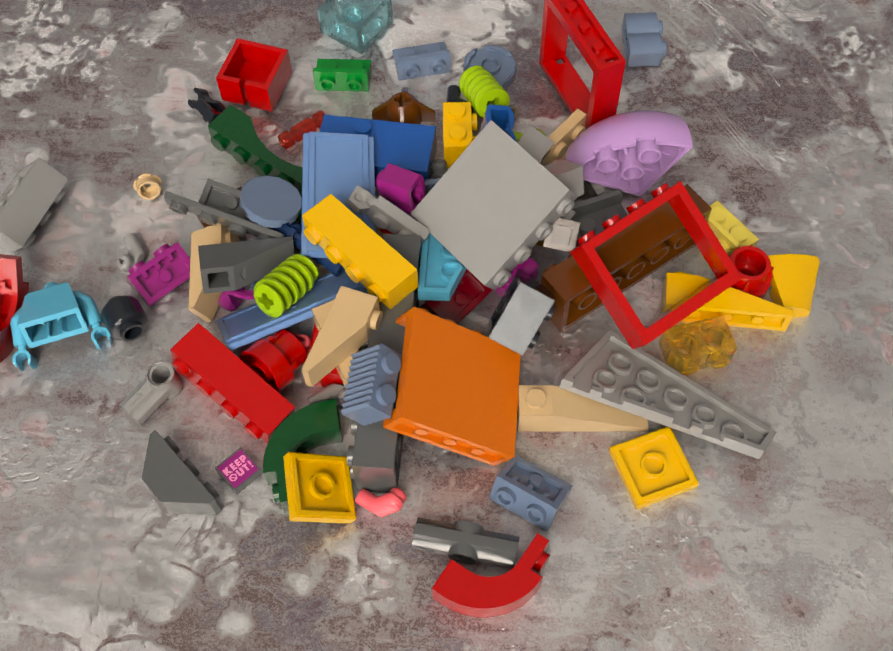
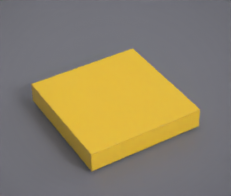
M670 427L659 429L609 448V454L636 510L693 490L699 485Z
M288 452L283 456L290 521L351 524L357 520L352 481L350 479V466H347V456Z

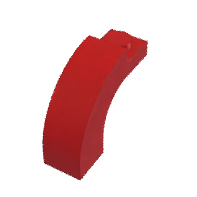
M0 254V362L6 359L15 348L10 325L11 318L22 307L24 297L29 293V282H23L22 256Z
M537 533L519 562L510 571L499 576L485 577L474 574L451 559L431 588L432 598L450 610L470 617L489 618L510 613L527 603L540 589L543 577L534 571L536 570L540 573L551 556L547 553L549 540Z

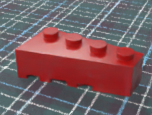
M197 323L170 349L173 361L171 364L174 369L196 386L206 397L216 402L230 418H236L245 425L244 429L255 440L261 438L268 444L277 427L295 412L294 405L200 323Z

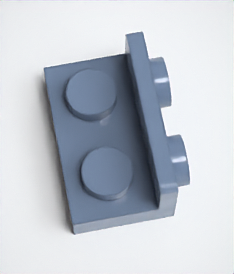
M445 42L392 50L398 81L451 72L450 51L446 49Z
M515 454V457L510 459L496 476L489 498L539 528L548 531L556 513L569 496L573 485Z

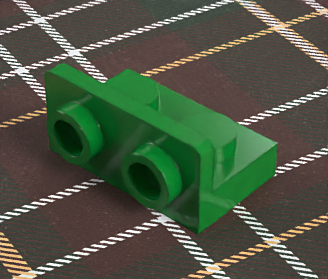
M318 59L317 67L313 68L315 90L369 92L371 60Z

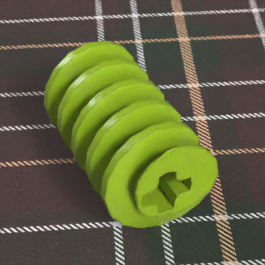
M475 65L469 67L461 75L459 80L460 91L471 102L479 116L484 118L489 104L509 106L510 97L491 73L482 66Z
M293 254L256 283L254 298L259 308L270 317L277 318L281 316L284 311L288 310L291 305L295 304L298 299L313 288L314 281L317 280L319 275L316 266L309 258L301 254Z

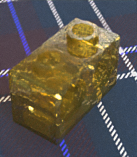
M724 315L673 326L661 334L659 341L666 364L683 375H691L699 369L708 367L713 369L723 368L731 363L737 350ZM708 343H714V344H716L718 347H713V346L709 345ZM678 349L686 350L689 354L681 353Z

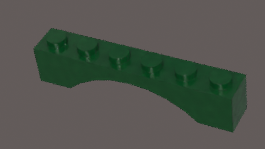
M229 105L208 125L211 135L210 140L216 149L226 151L238 163L250 166L259 176L278 177L291 183L298 190L302 198V167L282 160L269 151L258 138L250 116Z

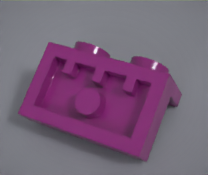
M178 242L172 246L168 243L161 246L153 253L155 256L147 263L142 260L128 270L130 273L127 276L128 284L135 288L149 308L190 279V257Z

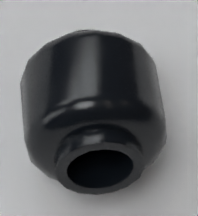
M115 296L107 302L101 312L103 323L111 337L116 340L134 341L143 335L148 324V317L139 301L133 296Z

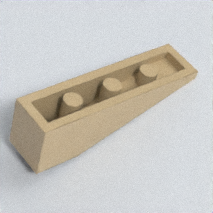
M518 386V432H648V419L559 388V386Z

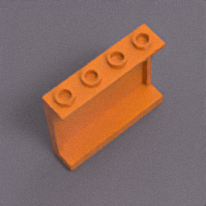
M413 307L398 317L396 324L405 327L396 408L392 410L391 419L387 418L383 421V428L493 466L514 458L521 355L484 336L479 331L457 325L453 320L440 318L423 308Z

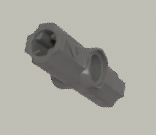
M418 517L413 532L412 549L447 555L448 559H452L460 564L474 565L482 562L513 568L515 566L520 537L487 531L481 525L470 521H456L454 524Z

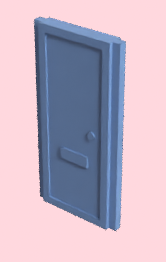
M303 133L302 215L329 194H332L376 233V225L373 224L370 217L362 212L356 213L346 204L348 197L358 185L375 196L374 137H368L365 134ZM302 218L301 255L311 258H328L324 249L319 244L313 245L304 235L303 230L305 226Z
M346 271L339 277H335L330 272L318 277L314 281L313 288L277 318L266 315L255 303L215 321L228 349L232 351L313 317L312 309L334 300L341 286L367 294L368 292L367 288L360 282H353Z

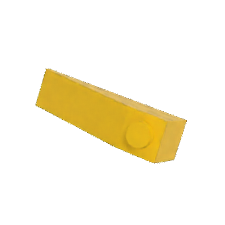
M667 272L662 286L661 314L709 282L710 279L685 272ZM729 287L684 318L682 322L786 331L794 316V312L786 307Z

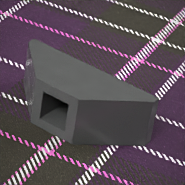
M154 430L149 436L142 473V480L169 514L217 515L222 510L216 502L220 496L208 481L202 485L196 478L200 472L188 458L182 461L177 454L180 452V449L169 436L163 439Z

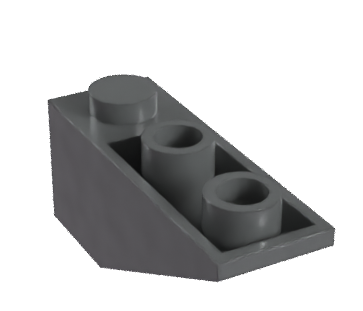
M293 236L198 246L203 294L235 291L264 278V276L294 254Z

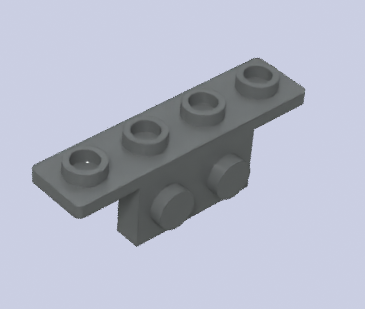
M208 178L199 202L169 191L165 192V202L169 205V209L182 215H186L187 212L198 215V219L212 226H216L217 223L228 226V231L243 237H245L246 233L258 237L257 240L284 237V234L260 226L246 216L247 213L240 207L241 190Z

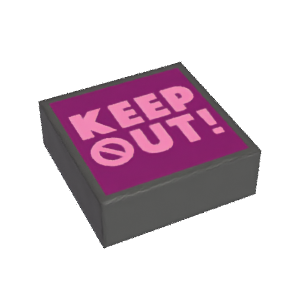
M242 447L215 467L217 473L236 495L263 474L260 467Z

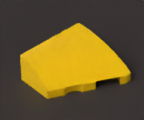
M803 254L768 255L771 266L774 267L771 280L772 289L769 294L772 303L793 310V318L808 316L811 310L820 264L819 258Z

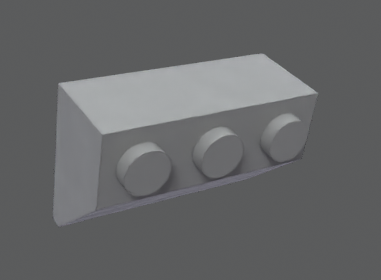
M40 157L18 171L0 197V248L9 252H14L22 247L26 249L36 237L33 231L37 225L42 226L51 215L48 209L52 203H58L66 193L63 187L69 179Z

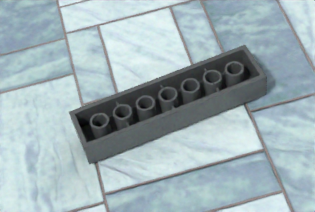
M384 234L383 240L417 269L419 282L422 251L421 236ZM418 287L391 310L382 302L379 303L380 311H383V318L378 330L373 329L369 340L364 344L367 348L382 343L401 354L402 359L405 327L396 324V319L413 307L419 308ZM399 371V373H398V380H397V386H396V400H397V392H398V384H399L400 371ZM396 400L393 404V409L396 408ZM352 420L351 434L355 435L354 446H348L347 466H350V479H355L357 491L365 488L370 492L389 493L392 488H398L404 435L383 428L384 420L382 422L377 421V423L372 422V424L367 426Z

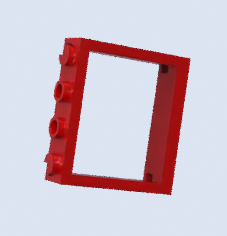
M544 0L539 64L570 113L572 114L579 109L587 114L584 126L587 129L603 119L616 115L626 60L584 0ZM568 35L594 72L591 93L566 56ZM561 59L563 63L558 64L557 61Z
M681 181L672 187H669L667 182L651 192L653 199L645 202L641 198L626 208L629 212L628 215L621 219L619 214H616L602 223L605 230L597 235L594 230L588 232L578 239L580 246L570 252L632 349L647 345L742 279V276ZM668 201L716 277L643 326L594 248Z

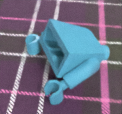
M49 282L43 286V289L25 295L22 307L15 313L10 322L13 345L18 348V351L12 358L13 364L23 371V361L28 358L29 366L35 369L38 364L37 358L28 352L27 346L34 348L88 332V327L93 329L91 339L96 348L100 349L97 340L101 336H107L112 345L113 339L107 328L101 325L103 321L93 298L79 290L73 291L70 284L66 282L62 284Z

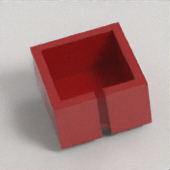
M237 38L216 76L222 100L240 105H245L246 102H249L250 107L273 112L292 74L288 49Z

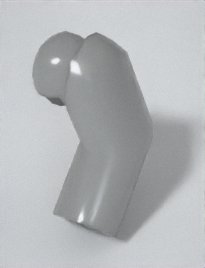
M129 233L124 236L123 241L127 247L128 254L121 255L122 259L117 260L118 268L125 273H129L128 270L146 257V252L135 233Z
M333 383L313 394L307 400L309 404L335 399L337 406L343 407L342 403H344L343 397L346 396L344 393L346 388L345 386Z

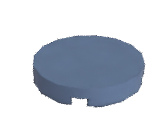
M486 45L484 49L477 50L476 48L471 50L465 57L463 72L475 65L482 66L491 73L503 89L514 81L517 72V64L511 52L503 47Z
M273 176L255 177L247 181L241 190V209H244L247 213L246 216L252 222L261 226L279 228L290 222L289 224L295 222L300 214L302 198L298 190L291 183Z

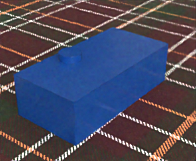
M324 114L319 132L365 134L368 137H374L375 187H377L376 179L379 172L384 170L388 163L420 174L424 180L431 179V164L435 159L437 149L436 126Z

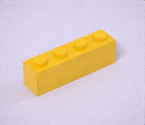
M329 194L302 215L305 226L303 232L306 238L313 245L319 244L332 263L342 265L353 282H360L367 288L368 294L377 296L379 303L382 302L390 310L419 287L417 269L332 194Z

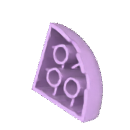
M631 111L608 117L587 128L572 141L568 147L565 160L583 165V180L616 190L620 189L623 192L636 196H642L693 145L688 125L680 116L661 111Z

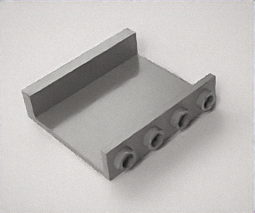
M490 120L410 214L419 223L428 228L430 234L484 286L495 290L497 287L505 285L511 277V271L530 257L531 249L535 244L549 236L553 230L552 225L559 217L567 215L572 210L574 201L578 196Z

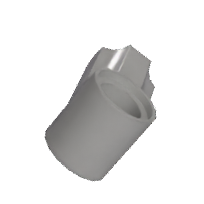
M160 360L152 363L146 371V378L119 405L140 425L166 399L174 398L182 391L183 381L171 363ZM170 376L166 382L160 384L163 378Z

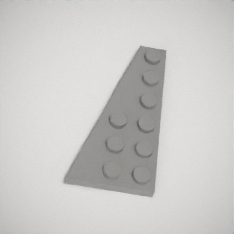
M610 329L566 374L559 388L756 459H760L777 433L641 348L632 349L626 339Z

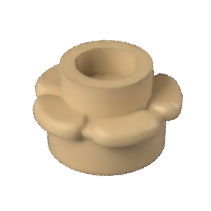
M143 173L138 176V179L134 180L133 188L142 199L152 200L159 196L162 189V180L158 175Z

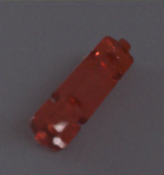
M319 110L311 115V119L307 117L290 128L291 131L288 132L286 130L278 135L279 143L284 149H289L295 145V141L300 142L303 140V133L316 132V128H321L325 113Z

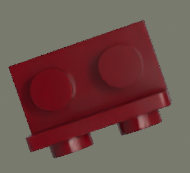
M466 269L450 301L424 300L425 302L419 308L426 309L431 314L440 318L453 320L458 325L492 289L484 286Z

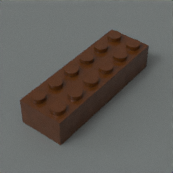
M686 184L684 187L708 222L712 208ZM667 201L594 249L623 293L696 246V244ZM572 254L558 265H550L543 272L541 284L553 293L555 299L553 304L556 305L550 321L560 332L603 306L602 301Z

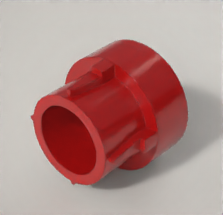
M752 244L737 248L729 258L742 276V279L731 287L764 299L773 278L772 271L774 269L771 266L768 255L763 250L753 247Z
M283 329L273 336L270 335L265 340L259 339L241 353L240 359L280 393L293 382L294 372L305 363L307 353L301 342L292 333Z

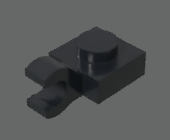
M194 88V92L198 95V100H188V105L196 109L208 124L226 109L220 101L213 100L209 96L208 91L202 88Z

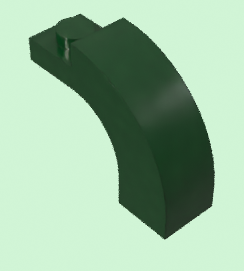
M335 399L313 403L292 413L277 427L267 444L263 458V474L268 485H272L275 504L280 503L285 514H289L283 456L288 452L307 453L319 446L343 442L339 412Z

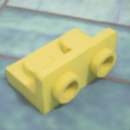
M718 200L710 205L712 210L707 223L729 257L739 247L750 246L751 244L755 247L759 239Z

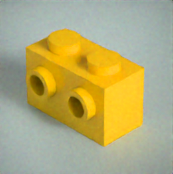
M443 102L444 160L446 161L447 168L453 165L477 137V135L472 136V131L477 130V113H471V102Z

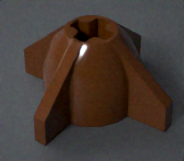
M403 87L401 92L394 94L388 101L372 110V120L421 125V122H435L436 120L435 111L419 102L414 95L408 93V87Z

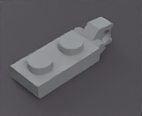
M359 185L353 190L346 201V204L356 213L362 212L370 217L373 224L377 227L387 229L393 234L421 236L422 243L430 233L428 228L382 196L376 198Z

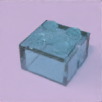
M326 0L317 9L320 33L360 54H363L393 23L392 0Z

